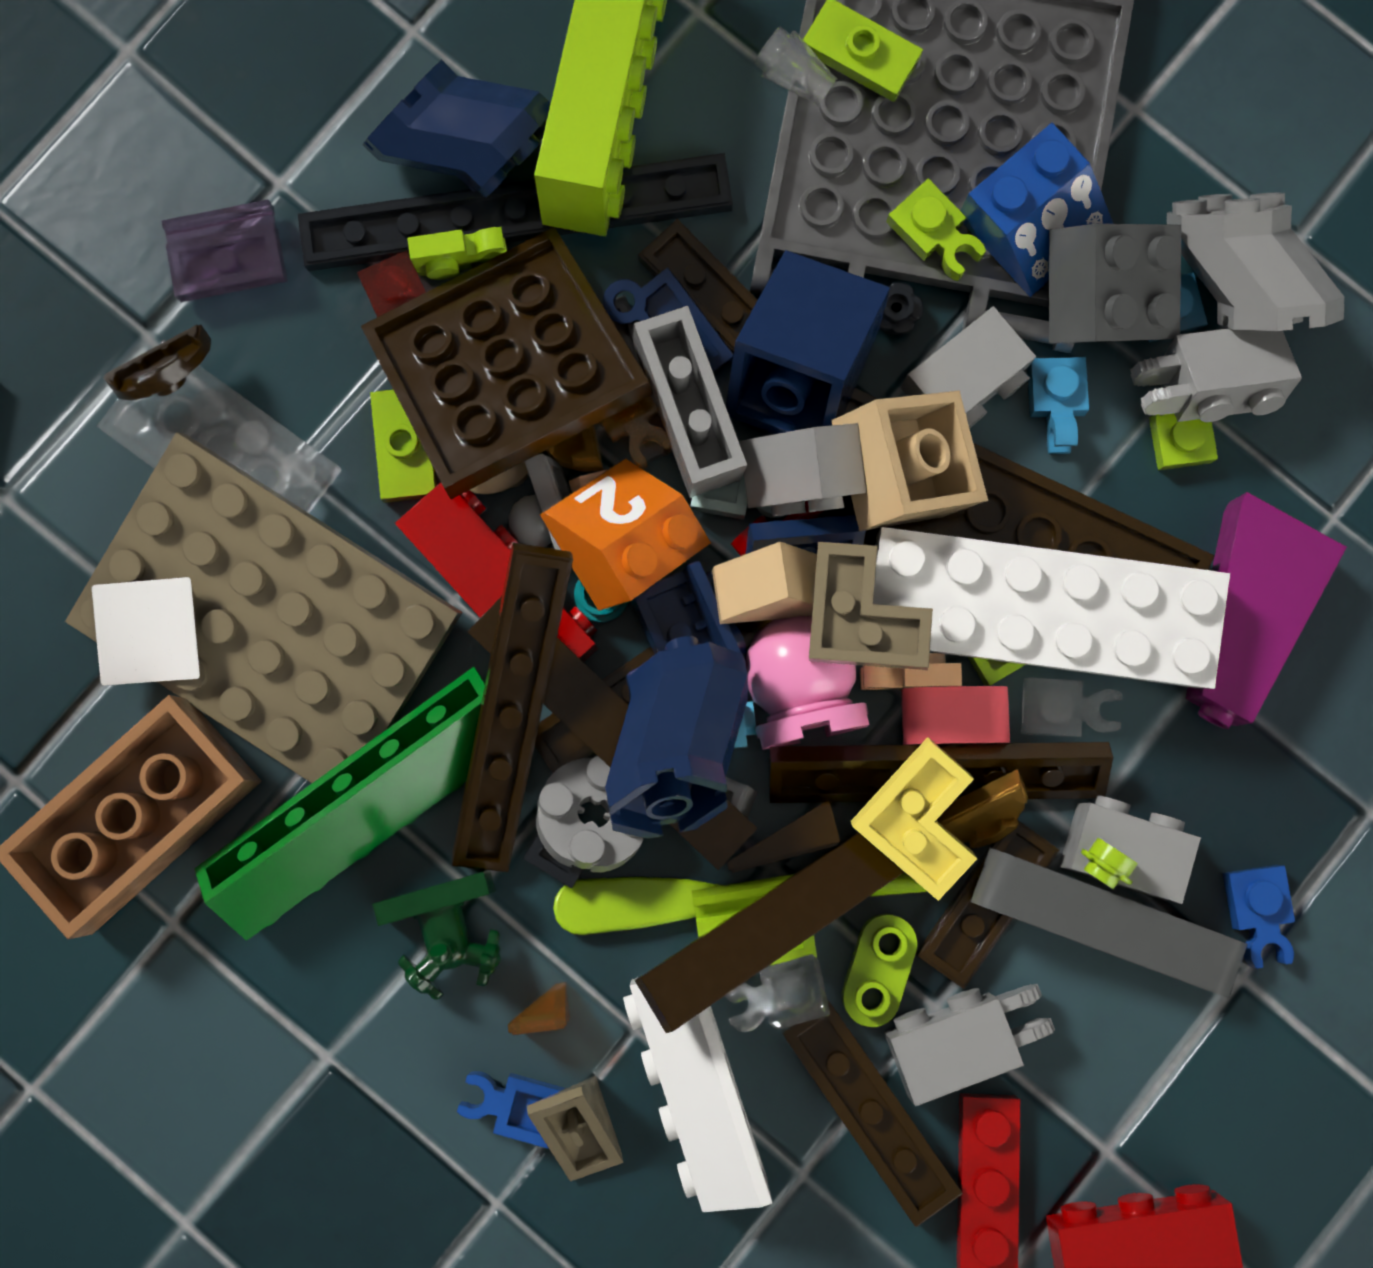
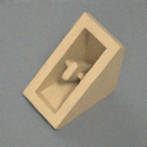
M777 542L714 566L712 573L720 624L812 616L817 554L783 542Z

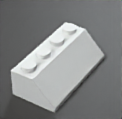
M632 979L630 982L632 994L623 997L632 1029L637 1030L643 1027L650 1049L641 1052L648 1080L651 1086L661 1083L668 1105L659 1108L666 1136L669 1142L679 1139L686 1161L677 1164L686 1197L690 1198L697 1195L702 1212L760 1208L772 1204L767 1176L711 1006L675 1031L665 1033L634 981L635 979Z

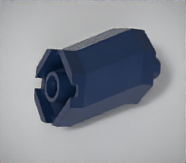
M441 59L367 137L363 146L378 161L457 176L473 192L478 191L484 198H487L507 177V173L515 165L519 166L541 143L540 140L544 135L551 103L539 91L457 76Z
M684 636L669 641L665 645V651L656 653L641 666L633 669L626 675L630 702L605 785L613 831L649 839L663 836L661 825L676 822L678 823L679 832L695 830L728 808L726 797L727 782L725 777L748 700V673L743 654L710 642L700 644L696 637Z

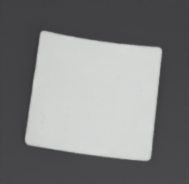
M189 577L100 584L92 587L100 681L102 685L187 680L200 677L192 585Z

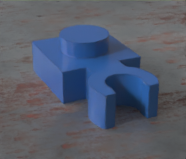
M1273 865L1222 873L1232 929H1249L1250 936L1245 942L1248 945L1244 954L1248 966L1256 969L1263 968L1261 951L1269 943L1276 950L1278 963L1292 964L1294 959L1293 947L1290 941L1281 935L1279 924L1295 922L1285 866Z
M472 1071L467 1075L465 1083L479 1086L484 1092V1101L477 1105L461 1101L457 1109L461 1116L467 1119H480L487 1114L497 1116L493 1130L494 1134L548 1149L547 1144L528 1116L527 1105L564 1090V1087L510 1073L506 1087L501 1088L496 1085L494 1079L487 1073Z

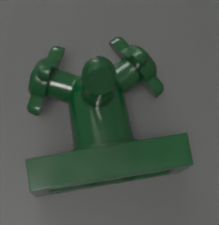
M490 870L372 904L378 926L412 916L414 919H418L428 954L417 965L403 954L398 960V964L405 971V979L409 985L419 993L428 994L434 1000L440 999L444 993L433 981L444 969H455L463 964L480 968L476 983L478 986H486L490 975L495 972L501 960V948L498 945L499 932L490 929L486 946L470 942L461 905H464V901L496 891Z

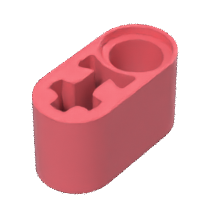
M1007 686L914 687L901 689L903 745L921 744L927 737L936 744L1010 743Z

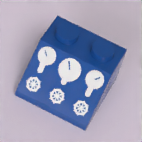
M1050 123L968 193L960 210L966 216L963 225L983 243L985 249L1030 298L1049 282L1050 229L1089 224H1114L1091 164L1053 123Z

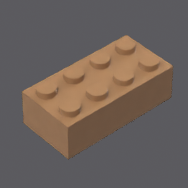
M168 695L0 845V862L67 939L92 935L259 785L262 780L196 707L191 705L185 698Z

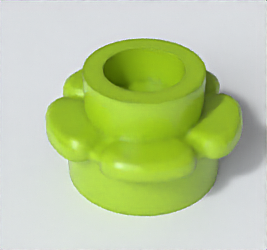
M1098 837L1089 851L1082 849L1081 854L1089 859L1083 870L1112 889L1115 888L1120 880L1127 885L1133 883L1129 877L1138 865L1137 862Z

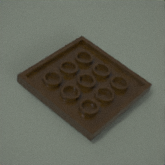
M555 227L361 326L450 499L467 492L653 394L649 380Z

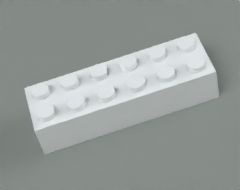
M881 527L876 534L877 558L873 604L932 608L930 652L1193 688L1215 689L1230 573Z

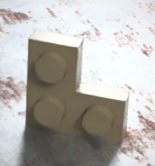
M818 542L809 661L928 671L933 609L873 604L877 546Z

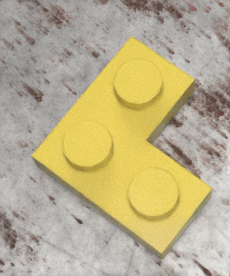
M927 737L851 820V824L854 829L939 901L977 860L974 852L937 821L940 815L974 778Z

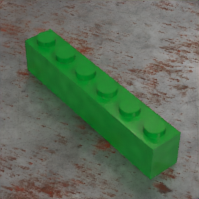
M472 667L195 867L194 870L204 903L247 941L265 927L275 923L281 915L310 894L323 888L328 881L358 859L367 856L376 846L402 827L415 821L420 814L446 795L459 789L467 780L486 682L476 668Z

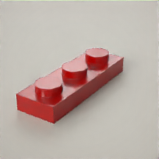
M960 1093L958 1187L963 1194L958 1197L957 1268H1018L1020 1098L1016 1095Z

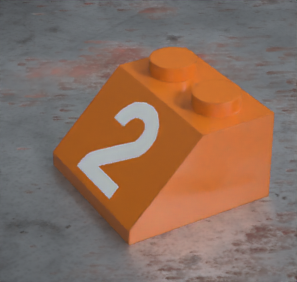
M627 459L618 462L539 514L560 549L572 552V568L598 611L633 600L711 544L684 496Z

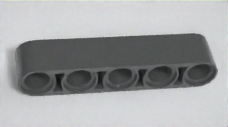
M989 848L970 901L992 911L1226 998H1230L1248 945L1234 938Z

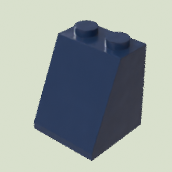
M785 250L735 341L726 402L729 417L773 434L812 427L832 426L831 420L844 415L880 329L890 287Z

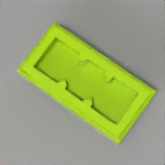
M826 0L803 38L800 49L892 102H895L923 53V49L836 0Z
M394 390L370 392L380 498L384 503L422 499L437 486L436 471Z

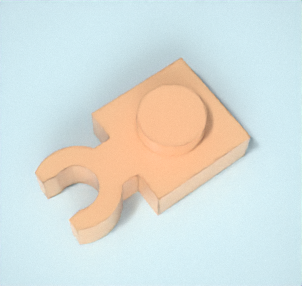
M930 653L928 671L863 666V668H860V690L898 689L900 691L904 688L962 686L961 663H946V656L943 653Z

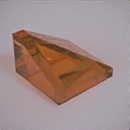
M566 982L556 983L514 1016L508 1023L509 1033L519 1035L564 1029L570 1020Z

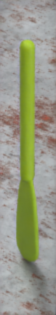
M904 872L871 896L928 891ZM657 877L578 879L573 888L564 885L559 890L554 900L553 911L559 925L571 934L589 935L642 929L694 918L695 911L691 890L722 885L692 879Z

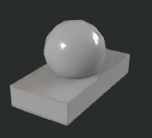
M539 454L524 461L535 494L524 496L513 505L508 516L509 531L520 544L546 547L553 543L554 549L561 550L539 514L570 495L571 491L562 465L551 457Z

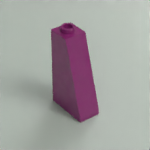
M1248 492L1230 501L1224 510L1212 571L1230 573L1215 689L1188 687L1185 697L1186 700L1200 707L1197 713L1200 717L1224 729H1229L1230 725L1238 726L1254 722L1347 548Z

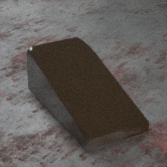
M826 801L727 862L728 870H732V873L837 846L840 838L830 802Z

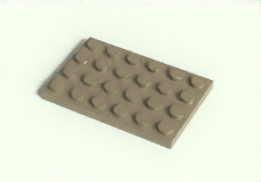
M176 432L65 622L97 643L92 587L94 585L189 577L192 585L200 677L198 679L157 682L179 697L187 699L191 705L313 783L395 724L463 612L190 436Z

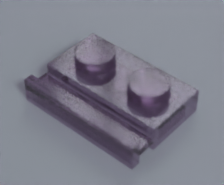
M269 199L161 221L167 238L166 250L174 295L181 303L288 281L279 231L276 228L274 218L275 210Z

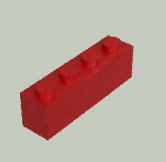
M440 482L398 519L395 524L481 618L503 594L512 542H518L502 525L492 531L479 515L486 510V507L471 490L450 499ZM576 606L568 613L563 608L557 638L584 662L598 650L597 645L590 638L598 630Z

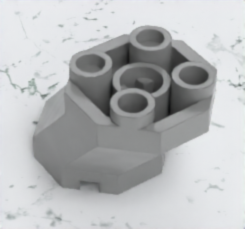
M1259 193L1250 195V198L1233 200L1232 194H1214L1199 196L1198 200L1172 202V212L1167 213V224L1181 225V255L1216 299L1217 324L1222 326L1228 324V328L1232 330L1283 331L1293 330V324L1303 322V317H1309V328L1325 327L1344 320V295L1291 229L1292 205H1285V193Z

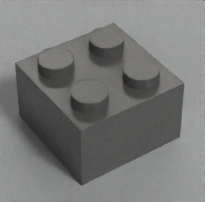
M1089 224L1049 230V343L1174 339L1176 335H1180L1181 225Z

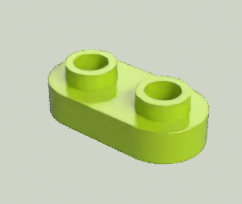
M879 914L870 918L863 925L843 984L841 998L844 1009L855 1022L866 1027L882 1026L896 1015L916 954L917 937L913 928L907 921L896 915ZM887 933H894L899 940L897 950L891 954H884L879 948L881 937ZM876 988L882 994L881 1003L875 1008H866L862 1004V995L867 989Z

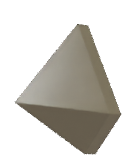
M596 1076L527 1105L529 1118L570 1182L623 1163L622 1152Z

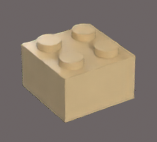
M960 390L876 399L831 420L832 425L858 423L866 493L851 495L859 531L941 518L988 501Z

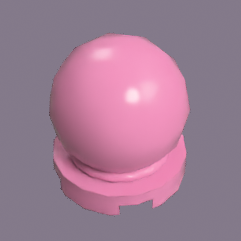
M799 616L770 621L756 632L747 651L748 690L753 701L770 715L767 717L768 723L755 727L757 739L761 741L762 750L776 746L801 743L800 739L804 738L802 731L825 727L826 736L831 737L866 728L869 725L867 704H853V701L848 698L856 681V665L809 661L812 616Z

